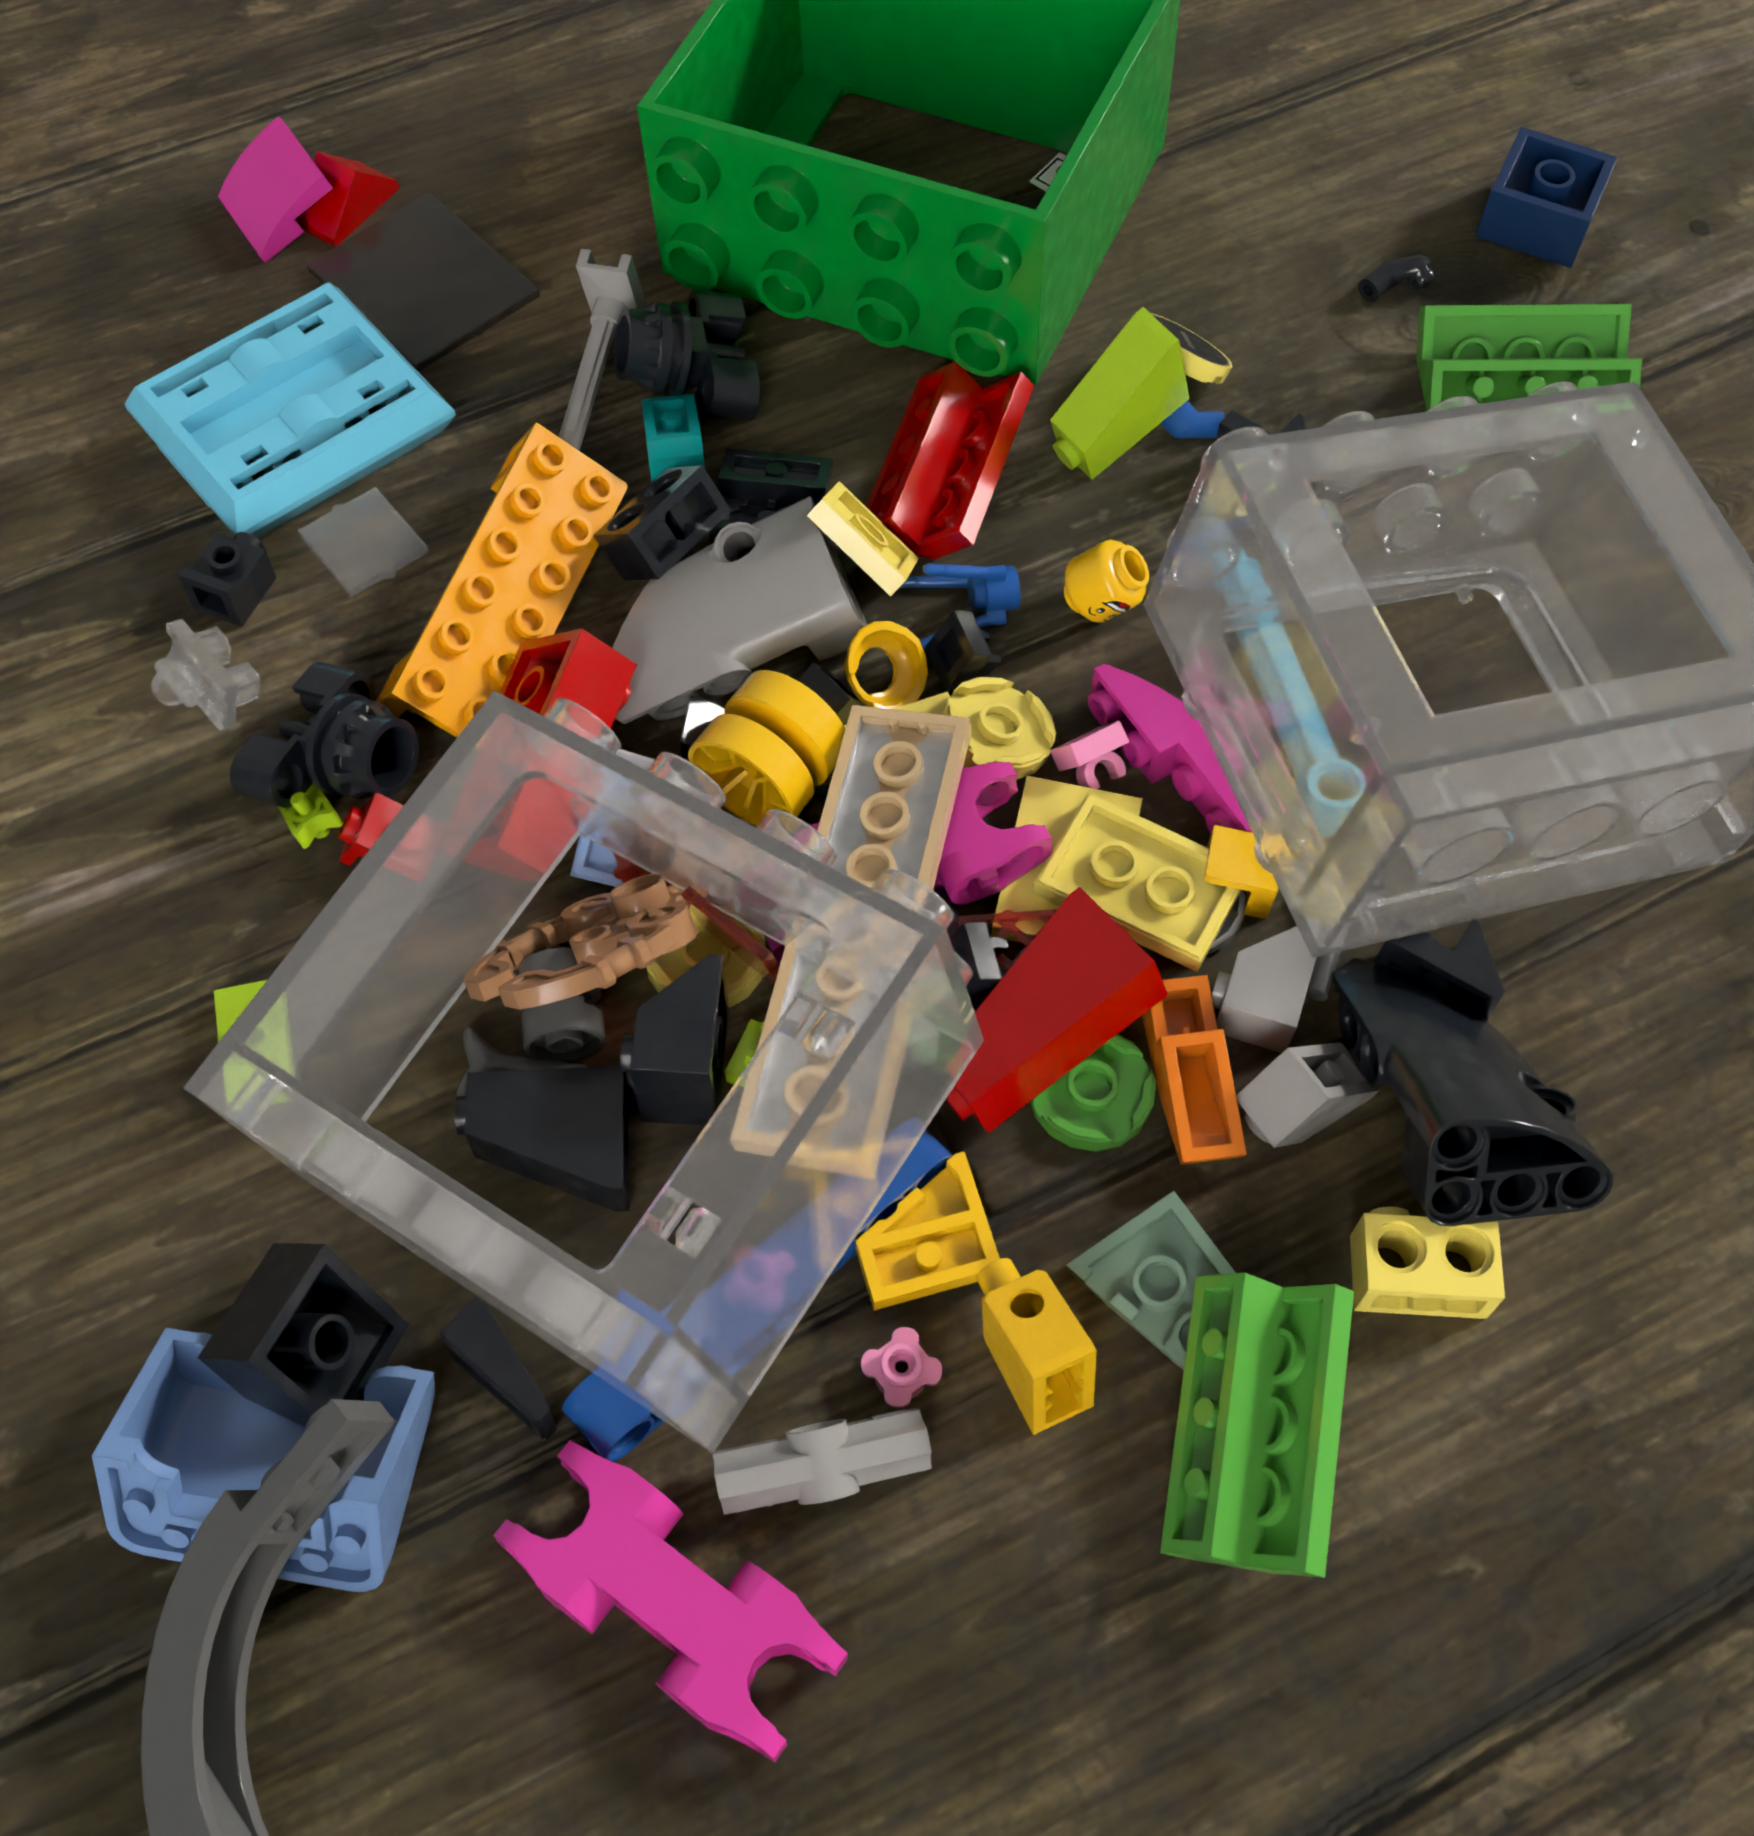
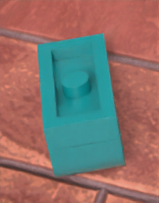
M694 394L641 399L651 482L667 468L703 465L705 469L701 431Z

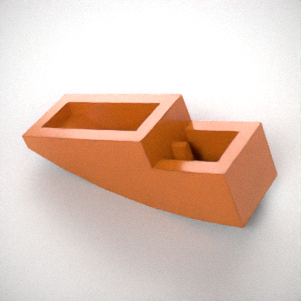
M1208 975L1163 980L1168 996L1144 1013L1142 1018L1161 1103L1180 1164L1245 1157L1247 1152L1224 1029L1217 1028Z

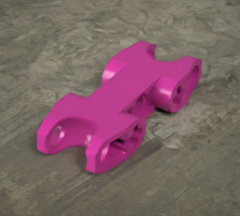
M991 762L962 769L934 889L944 886L950 900L955 904H969L1004 890L1015 880L1040 865L1052 853V838L1045 825L1029 824L1016 828L999 829L987 825L982 820L983 817L994 809L1007 803L1018 792L1017 774L1010 762ZM992 783H996V784H994V785H992V786L986 788L988 785H990V784H992ZM819 823L787 834L777 843L751 858L737 870L740 884L747 900H767L787 895L799 898ZM769 872H772V873L768 874L767 876H764V877L760 878L761 876H763V875H765V874H767V873H769ZM793 917L778 925L766 937L770 952L778 966H780Z
M569 1440L557 1457L561 1460V1465L569 1471L571 1477L584 1487L589 1494L590 1508L582 1525L567 1537L548 1540L532 1534L519 1524H514L506 1519L493 1535L494 1538L526 1570L544 1597L589 1633H594L615 1605L672 1650L676 1656L655 1684L708 1729L728 1736L752 1748L775 1763L788 1744H786L787 1740L778 1733L776 1727L760 1714L751 1701L750 1687L757 1670L773 1657L791 1654L810 1662L821 1671H827L836 1677L847 1661L848 1653L817 1623L796 1594L752 1562L746 1560L726 1588L715 1581L664 1541L683 1516L682 1511L667 1496L631 1468L609 1461Z

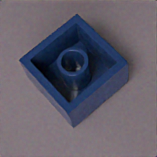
M1521 127L1491 190L1475 237L1541 258L1547 262L1572 268L1618 157Z

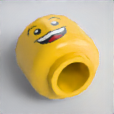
M1111 539L1101 542L1069 561L1065 569L1064 597L1073 611L1080 613L1089 621L1104 623L1142 602L1146 593V585L1149 581L1147 564L1140 552L1133 546Z

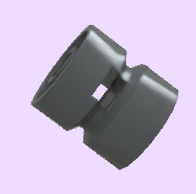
M562 947L533 953L523 959L517 968L519 975L527 971L540 969L560 971L578 964L572 948ZM595 988L554 1003L524 1009L521 1014L525 1054L530 1058L572 1062L590 1058L601 1052L606 1045L602 1006L597 1004L602 997L601 988Z

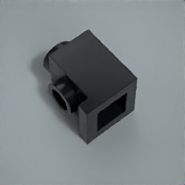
M238 532L234 538L216 533L191 569L184 567L178 575L194 610L240 627L244 626L276 579L264 545L257 538L245 532Z

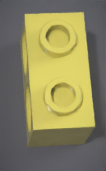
M1381 1207L1369 1213H1364L1350 1235L1354 1311L1487 1319L1505 1299L1498 1221L1459 1226H1440L1431 1222L1427 1216H1412L1408 1210L1403 1208ZM1378 1248H1389L1396 1251L1403 1258L1405 1268H1396L1388 1265L1381 1258ZM1445 1252H1455L1463 1256L1468 1261L1471 1272H1463L1454 1268L1449 1263Z

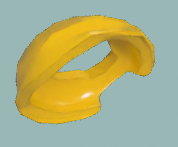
M874 621L859 629L847 647V655L843 665L846 679L853 693L865 706L895 709L917 702L924 691L928 669L926 655L921 642L910 630L891 621ZM870 648L882 650L889 657L893 665V678L886 690L868 695L860 687L855 673L864 652Z

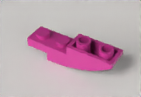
M1107 664L1094 668L1090 694L1088 696L1089 709L1095 720L1102 726L1117 721L1121 722L1129 743L1120 746L1125 759L1132 767H1139L1151 784L1172 775L1173 784L1177 792L1184 800L1192 801L1205 818L1210 834L1214 825L1263 835L1268 820L1244 791L1252 765L1232 742L1195 710L1160 687Z

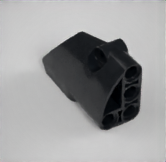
M1353 958L1332 973V982L1341 994L1340 1028L1348 1052L1367 1083L1371 1087L1390 1085L1404 1108L1405 1128L1401 1167L1408 1186L1431 1222L1440 1226H1459L1577 1212L1593 1208L1608 1196L1613 1186V1174L1575 1124L1578 1107L1575 1099L1559 1089L1547 1087L1514 1045L1485 1019L1450 995L1425 984L1417 978L1383 965Z

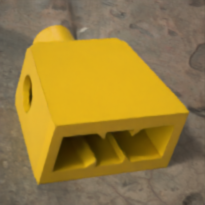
M1001 1258L986 1265L976 1277L978 1284L985 1294L982 1298L983 1336L1033 1435L1094 1407L1097 1349L1047 1272L1035 1270L1021 1277L1009 1258Z

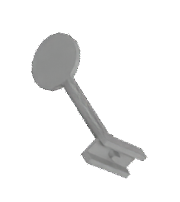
M581 249L576 263V269L592 313L590 317L592 328L558 437L578 451H580L615 335L620 312L624 308L640 310L647 306L632 255L622 254L618 267L597 265L592 251Z

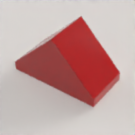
M317 151L314 163L333 189L299 215L296 221L305 232L337 247L400 189L398 181L359 161Z

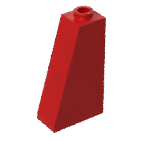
M1078 887L1069 894L935 1061L948 1083L940 1090L943 1098L962 1121L972 1115L989 1134L1168 996L1155 961L1081 887Z

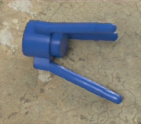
M928 563L923 566V572L927 575L937 576L908 577L899 587L967 588L971 608L973 610L981 609L984 613L975 617L980 629L992 625L1006 624V611L1018 610L1020 606V583L1014 566L996 565L984 567ZM935 634L920 640L924 652L926 651L925 646Z

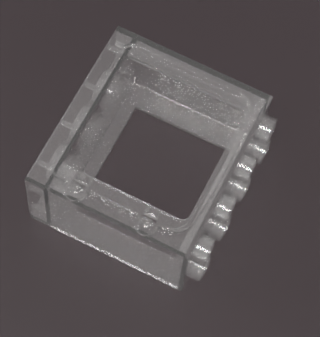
M1562 381L1544 386L1528 397L1478 404L1472 397L1458 396L1435 405L1427 412L1375 419L1368 412L1354 411L1334 418L1323 427L1268 435L1264 429L1259 427H1245L1222 436L1212 443L1201 460V470L1178 524L1168 538L1167 550L1143 605L1184 688L1182 695L1183 706L1191 717L1200 722L1256 839L1254 844L1255 857L1265 870L1273 874L1312 958L1472 921L1473 918L1478 920L1724 863L1754 834V563L1635 381L1585 389H1577L1573 383ZM1470 589L1486 590L1498 600L1550 692L1434 715L1376 606L1451 592L1456 593L1461 604H1467L1474 599Z

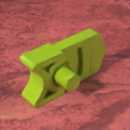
M314 783L305 793L298 792L291 797L290 803L293 805L292 807L283 808L278 806L291 833L303 849L308 848L315 837L322 839L329 834L330 828H337L343 825V821L324 793Z

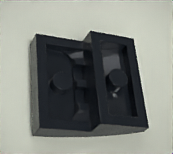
M727 448L718 476V490L732 511L709 531L710 545L714 543L720 530L728 524L745 522L751 525L809 496L816 506L830 490L833 459Z

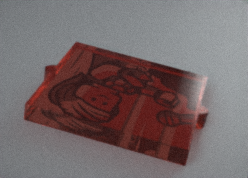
M688 886L681 896L701 926L772 985H775L780 966L772 952L691 886Z

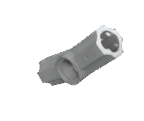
M917 1408L870 1416L868 1419L847 1423L846 1419H837L809 1424L785 1432L786 1437L728 1448L713 1453L715 1481L724 1515L764 1506L770 1507L774 1504L798 1500V1503L801 1505L833 1501L860 1492L859 1486L932 1469V1450L929 1435L920 1409Z

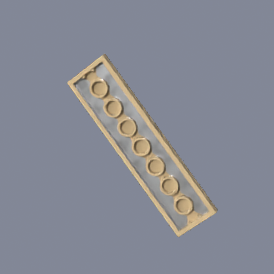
M852 705L731 1143L737 1153L860 1173L865 1172L971 737L970 718Z

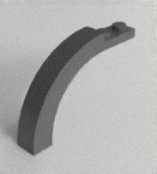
M331 1399L328 1404L318 1409L308 1420L306 1431L283 1460L273 1465L265 1473L259 1490L224 1491L203 1521L186 1551L163 1607L155 1633L146 1676L142 1710L141 1767L143 1797L150 1836H269L253 1789L245 1729L246 1691L255 1636L274 1584L291 1553L395 1424L394 1419L380 1401Z

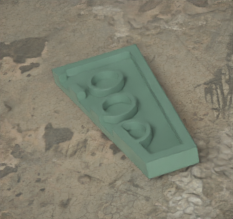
M1172 1191L1066 1264L1067 1271L1183 1371L1196 1276L1236 1273L1175 1191Z

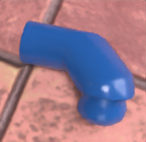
M1187 401L1160 424L1174 438H1216L1219 423L1225 416L1223 411L1197 412Z

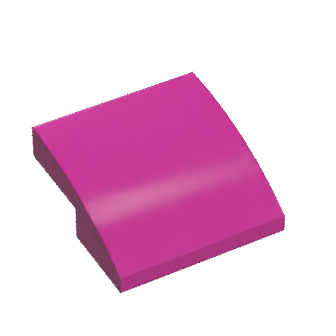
M278 116L255 137L240 155L226 177L218 197L259 257L266 263L304 233L296 218L331 191L333 187L290 128Z

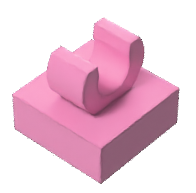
M1117 721L1086 732L1051 749L1050 753L1058 771L1077 767L1076 779L1079 786L1098 789L1100 785L1094 774V769L1098 762L1106 767L1111 780L1126 775L1123 759L1117 753L1112 752V750L1129 743V740L1121 722Z

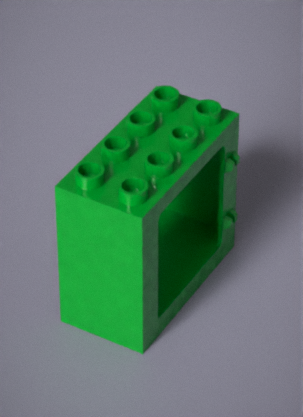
M712 0L637 105L662 273L671 275L680 284L692 290L707 291L714 288L764 303L770 310L785 318L801 319L808 316L857 331L868 341L882 347L894 348L904 345L956 361L966 371L978 376L993 377L1001 374L1010 377L1022 372L1032 384L1037 385L1164 146L1181 0ZM847 94H856L1068 152L1035 210L814 148L811 145L842 97Z

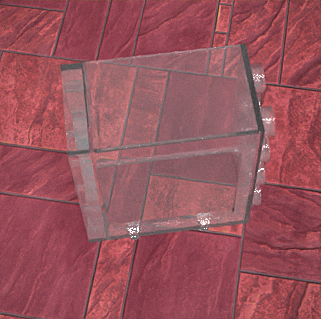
M493 691L183 1088L302 1179L713 1454L983 1043L984 1038L966 988L973 976V972L969 965L953 950L947 932L948 926L954 919L951 908L937 893L919 880L898 870L884 869L870 888L832 868L831 866L837 859L835 849L818 831L794 815L782 810L770 809L759 825L754 827L721 810L726 803L724 792L706 773L689 761L669 752H661L649 769L645 770L616 755L621 748L618 737L602 720L581 705L565 698H557L542 716ZM580 834L652 874L663 875L665 881L703 901L701 896L704 897L709 905L715 906L716 909L817 963L815 969L612 1262L607 1267L599 1270L588 1267L366 1123V1120L466 988L464 977L469 968L496 948V945L500 943ZM825 1010L827 1012L811 1034L812 1045L810 1049L803 1045L802 1042ZM693 1203L699 1208H692L675 1232L676 1246L666 1240Z

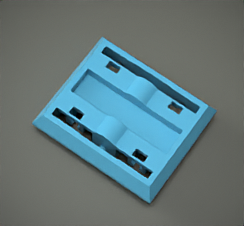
M329 282L135 386L124 403L127 411L157 444L158 449L205 504L216 513L234 536L238 532H245L257 539L442 433L456 416L455 410L345 294ZM378 405L379 410L369 415L368 410ZM256 460L255 462L248 465L250 461ZM263 470L264 475L253 481L252 475Z

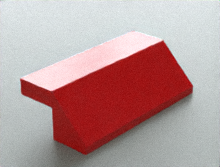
M956 361L920 377L866 507L915 555L935 560L974 545L1034 385L1022 372H1019L986 388H982Z

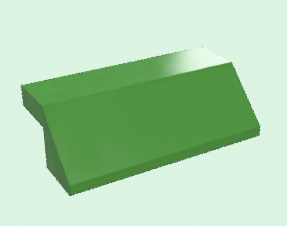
M1632 304L1420 305L1416 360L1427 414L1637 413L1642 359L1627 358Z
M1248 1273L1196 1276L1160 1553L1271 1574L1325 1578L1354 1299L1353 1290L1337 1284L1281 1287Z

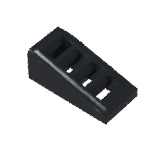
M479 1297L473 1298L440 1332L442 1344L449 1357L541 1439L545 1437L548 1440L557 1428L546 1400L487 1305L481 1302Z

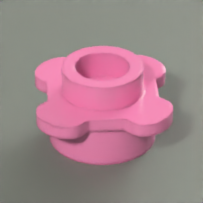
M909 1327L897 1328L892 1334L891 1341L879 1350H867L861 1359L863 1374L866 1377L875 1378L878 1389L884 1394L886 1404L896 1409L907 1407L911 1399L918 1396L926 1385H936L942 1376L940 1361L937 1358L929 1357L918 1344V1333ZM898 1362H904L908 1365V1370L905 1373L896 1371L895 1365Z

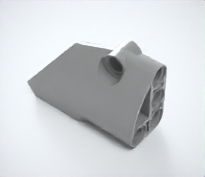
M810 496L751 525L745 522L728 524L720 530L713 544L671 567L659 579H651L633 604L612 647L637 664L629 683L631 686L630 697L625 706L617 712L615 720L626 724L646 714L657 720H669L686 714L690 696L700 697L713 702L738 690L752 674L751 669L800 646H808L819 661L828 660L847 651L849 643L858 630L868 624L832 540L807 516L815 507ZM753 548L749 554L736 560L745 549Z

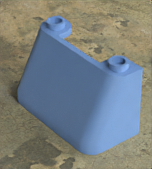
M165 1328L92 1454L106 1528L110 1536L119 1545L131 1552L182 1562L200 1526L224 1491L259 1490L265 1473L273 1465L283 1460L306 1431L305 1427L241 1396L197 1358L212 1334ZM399 1365L377 1369L369 1377L365 1386L364 1401H380L394 1419L395 1424L307 1531L291 1553L277 1579L352 1592H367L376 1589L382 1584L392 1560L435 1399L434 1372Z

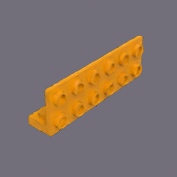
M536 422L509 452L490 488L496 492L493 501L417 643L394 666L376 702L388 706L396 718L406 710L413 714L416 713L475 748L521 642L554 635L599 546L593 535L613 518L628 488L626 482Z

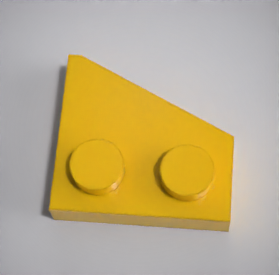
M965 1151L954 1154L946 1161L945 1169L922 1189L916 1187L898 1203L896 1211L890 1217L877 1221L856 1240V1253L874 1311L976 1283V1277L981 1269L989 1263L1000 1259Z

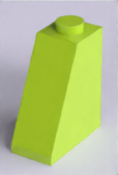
M1144 307L1132 316L1050 419L1056 442L1052 446L1059 459L1071 470L1078 466L1091 480L1190 399L1179 339Z

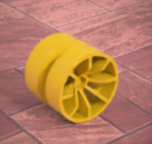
M759 670L753 672L725 705L724 714L716 716L692 744L688 752L689 763L703 787L730 812L757 827L771 831H782L793 823L814 795V786L824 783L835 769L845 728L831 707L810 688L782 673Z

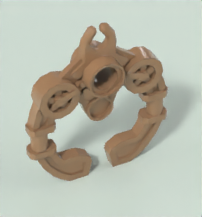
M649 874L624 882L615 887L610 893L590 896L575 902L565 908L560 916L543 923L536 922L528 926L526 932L508 941L500 940L494 943L492 950L482 956L465 974L464 983L470 998L486 1002L500 995L505 1007L522 1010L564 1000L595 988L606 989L616 983V978L635 968L644 969L651 965L652 961L658 956L670 953L693 941L697 935V930L689 909L699 903L700 900H703L701 896L707 897L713 888V883L707 879L700 880L693 877L667 887L663 875ZM567 941L571 945L578 964L560 971L540 969L527 971L517 976L513 972L518 969L517 967L521 961L529 955L546 949L559 948L560 944Z

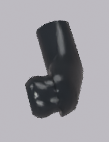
M1420 253L1383 262L1364 277L1358 284V291L1366 301L1375 302L1393 286L1405 279L1408 280L1412 290L1419 291L1436 279V272L1429 265L1432 260Z

